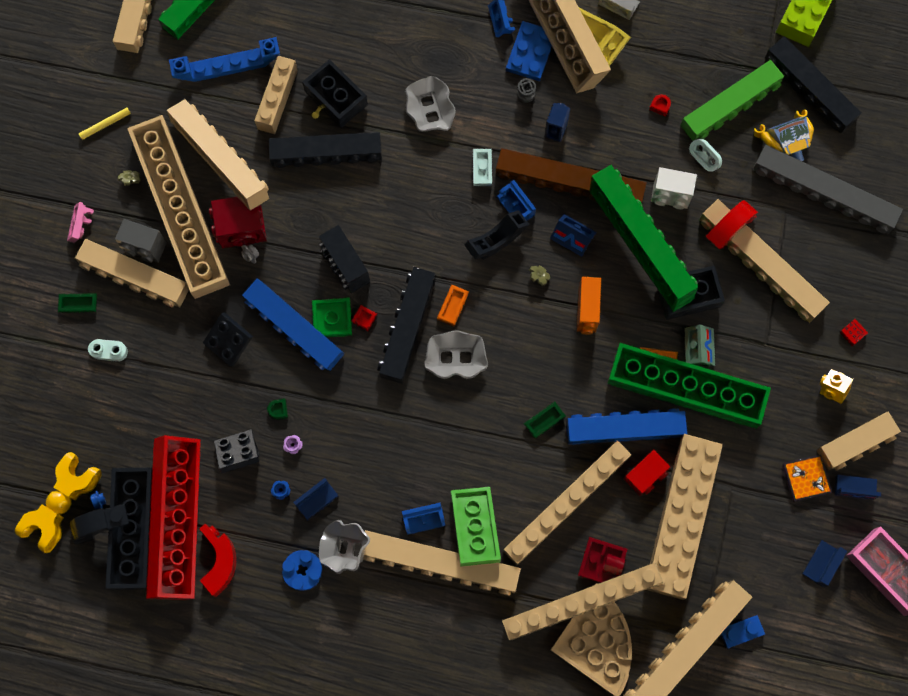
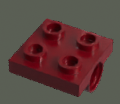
M589 537L578 576L599 583L621 576L628 549Z

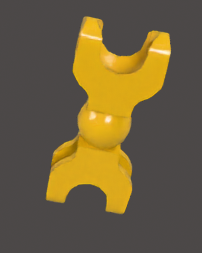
M72 452L65 454L56 466L55 475L57 482L54 488L57 490L52 491L47 496L46 506L41 504L38 510L24 514L15 528V534L21 538L29 537L35 529L40 528L42 535L38 542V548L43 553L51 552L61 539L62 529L60 525L64 518L61 514L66 513L70 509L71 499L76 500L79 495L93 491L102 476L101 470L96 467L88 468L83 475L76 476L75 470L79 459Z

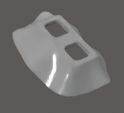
M430 76L420 79L406 88V113L414 120L417 130L421 132L436 129L448 131L451 128L456 111L449 99V88L443 81L437 77ZM431 96L434 104L423 106L421 99ZM436 112L439 120L429 123L426 115Z
M457 330L434 335L428 341L424 367L427 371L442 379L450 378L453 375H459L466 379L473 378L488 367L484 341L479 335ZM451 352L452 363H442L441 353ZM470 352L471 363H461L460 353Z
M341 520L334 521L325 528L320 539V562L337 574H341L346 570L356 571L360 562H363L365 548L370 542L369 536L357 523L344 525ZM343 541L348 542L345 554L340 553ZM357 543L361 544L358 557L354 556V549Z

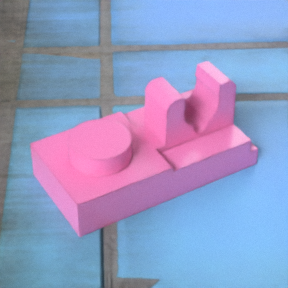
M82 202L74 206L67 241L72 243L82 238L84 233L82 224L88 225L92 221L87 219L84 214L92 215L94 210L85 207L86 205H83Z

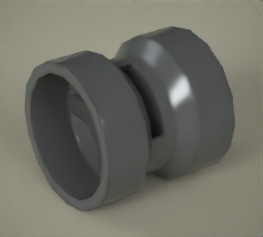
M525 78L518 83L517 97L521 102L529 103L534 99L536 91L535 82Z

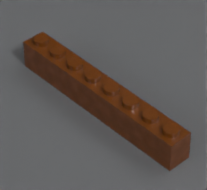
M501 148L496 166V175L501 179L508 180L510 178L522 184L531 183L539 188L548 187L556 192L565 191L573 196H586L596 201L589 190L592 175L599 171ZM622 176L625 185L628 184L631 187L632 195L642 203L647 182Z

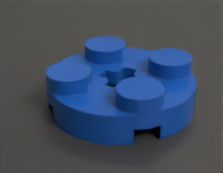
M307 550L293 552L282 565V575L285 582L290 587L300 591L314 588L319 583L323 570L319 558ZM301 565L303 567L307 566L308 568L305 571V576H303L302 574H297L299 566Z

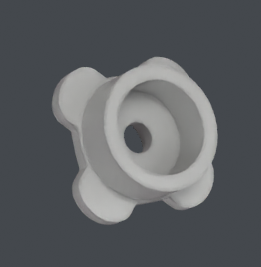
M251 244L247 246L242 245V257L246 261H251L255 264L257 262L256 258L259 256L258 250Z

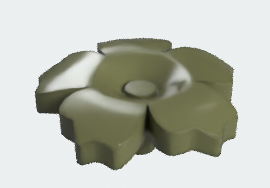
M132 170L123 171L117 179L122 181L124 186H129L132 183L140 182V173L137 171L132 172Z
M540 265L530 267L529 271L532 272L530 279L533 282L537 281L541 286L546 285L550 279L549 273L546 272L547 270Z

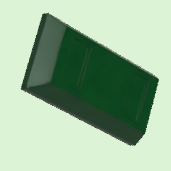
M97 293L59 294L58 313L96 312Z
M554 401L526 421L524 425L536 439L566 418V415Z

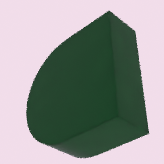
M285 398L273 400L269 403L267 412L271 418L275 420L288 418Z

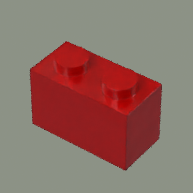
M653 450L624 477V480L639 496L643 493L647 495L655 488L653 483L657 479L661 482L669 474L667 470L670 466Z

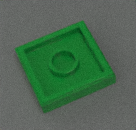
M350 298L312 300L313 326L326 338L352 336Z

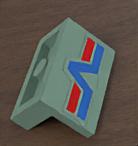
M703 325L685 328L686 363L715 366L713 328Z

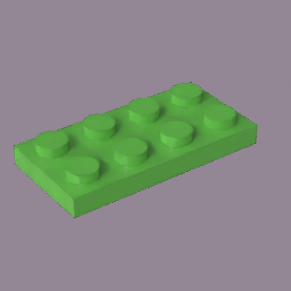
M490 487L451 490L460 567L500 563L501 556Z

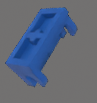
M514 180L499 191L500 194L497 195V199L508 213L519 210L526 220L535 215L536 208Z
M441 502L402 511L407 535L446 526Z

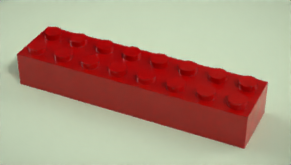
M167 435L154 439L146 599H194L201 439Z

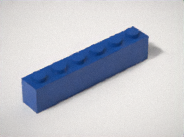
M258 278L242 295L247 299L245 303L252 309L256 307L260 311L259 315L265 321L270 319L274 323L272 326L279 333H286L288 335L286 339L294 346L298 344L302 347L300 351L306 357L310 358L312 356L316 360L315 364L321 370L326 368L331 371L345 353Z
M679 409L667 410L668 412L650 410L644 414H641L640 411H631L628 415H621V412H613L609 414L610 416H602L601 413L591 414L590 417H582L579 414L572 415L566 422L568 445L681 438L684 434H687L685 411H679Z

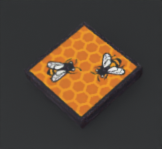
M821 455L782 464L793 502L832 493Z

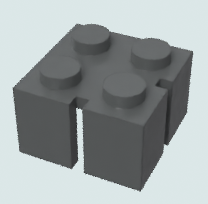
M123 219L115 238L119 247L123 249L126 255L135 257V255L142 256L141 259L152 263V261L159 263L167 244L159 230Z

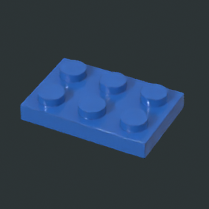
M522 21L505 71L536 81L541 80L552 48L543 27Z

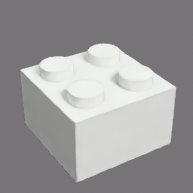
M659 167L654 181L651 202H655V204L660 206L671 205L676 209H687L694 194L697 174Z

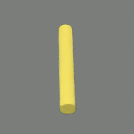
M125 108L80 132L79 135L83 140L131 113L128 108Z

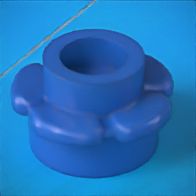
M276 481L271 488L272 495L279 500L289 496L291 491L286 481Z
M95 491L96 493L90 495L95 510L102 509L103 505L106 504L104 494H99L98 491Z

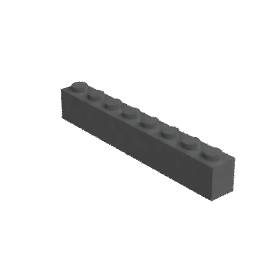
M766 144L753 168L758 175L771 178L777 184L788 186L792 191L807 195L813 201L824 203L826 207L836 209L847 217H853L864 225H870L881 233L889 234L895 228L903 211L902 208Z

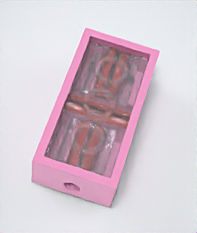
M880 526L873 529L846 556L903 616H907L908 554Z

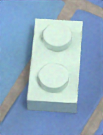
M473 149V186H492V149Z

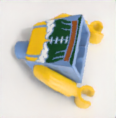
M803 110L801 115L796 111L793 120L767 129L768 132H765V125L763 124L759 127L761 131H757L754 128V136L761 138L766 145L787 155L791 154V157L803 161L804 157L801 150L810 147L814 127L809 118L806 117L807 110Z

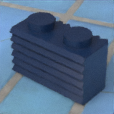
M563 103L552 104L546 120L545 138L558 142L562 141L570 114V108Z

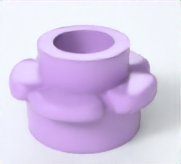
M296 435L288 436L284 440L283 448L286 452H290V454H296L302 448V441Z

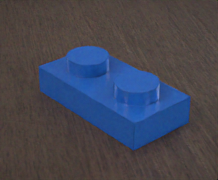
M758 615L729 625L721 633L726 649L765 635Z

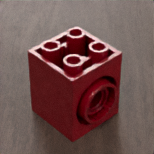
M238 197L211 201L212 208H209V213L214 223L211 226L213 237L216 238V242L220 243L222 248L247 246L248 244L252 245L267 241L261 204L249 210Z

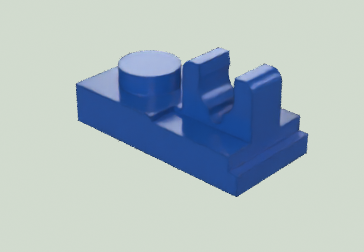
M493 0L488 5L495 36L499 38L503 34H511L515 27H510L513 19L507 16L504 0Z

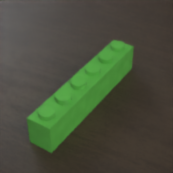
M769 60L684 117L680 126L692 141L704 139L711 130H718L724 124L723 122L728 119L729 121L734 119L742 109L746 111L753 105L754 101H761L767 96L769 91L777 90L782 85L781 82L784 75Z

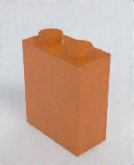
M582 277L580 281L577 331L585 335H591L593 332L596 333L599 325L601 278Z

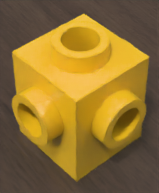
M831 369L829 374L824 375L819 385L822 386L820 394L842 404L851 389L853 379Z

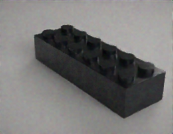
M151 467L112 468L110 508L125 504L130 525L108 531L106 589L147 590L153 470Z

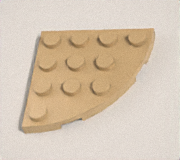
M612 602L572 617L551 651L613 696H620L627 683L632 660L631 636L623 613H621L617 604Z

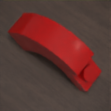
M743 200L729 211L706 237L716 247L722 249L745 225L757 217L756 214L758 212L748 202Z
M204 524L200 531L214 546L216 562L212 570L200 582L212 596L217 597L233 578L236 569V552L228 535L224 533L218 537L220 533L213 525L209 527L207 524Z

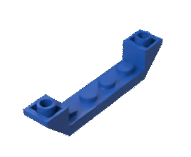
M277 37L260 40V48L200 61L189 62L187 56L170 59L172 77L197 82L266 67L280 56Z

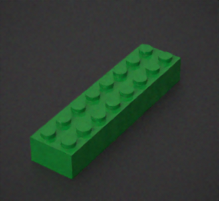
M609 165L592 175L589 192L674 312L693 301L698 289L696 279L688 274L684 262L678 260L674 248L666 243L664 234L654 226L652 217L644 212L641 201L635 199L632 195L631 187L628 184L625 185L620 172L614 169L612 165Z
M622 343L617 348L607 384L755 429L762 424L771 390L767 386Z

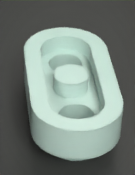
M697 139L690 144L689 150L691 155L705 170L715 171L721 167V156L706 140ZM699 145L703 147L702 151L699 149ZM712 158L715 159V164L712 163Z
M96 339L88 346L89 354L98 360L122 361L128 354L127 347L120 341ZM100 346V350L95 351V347ZM115 348H119L117 353H114Z

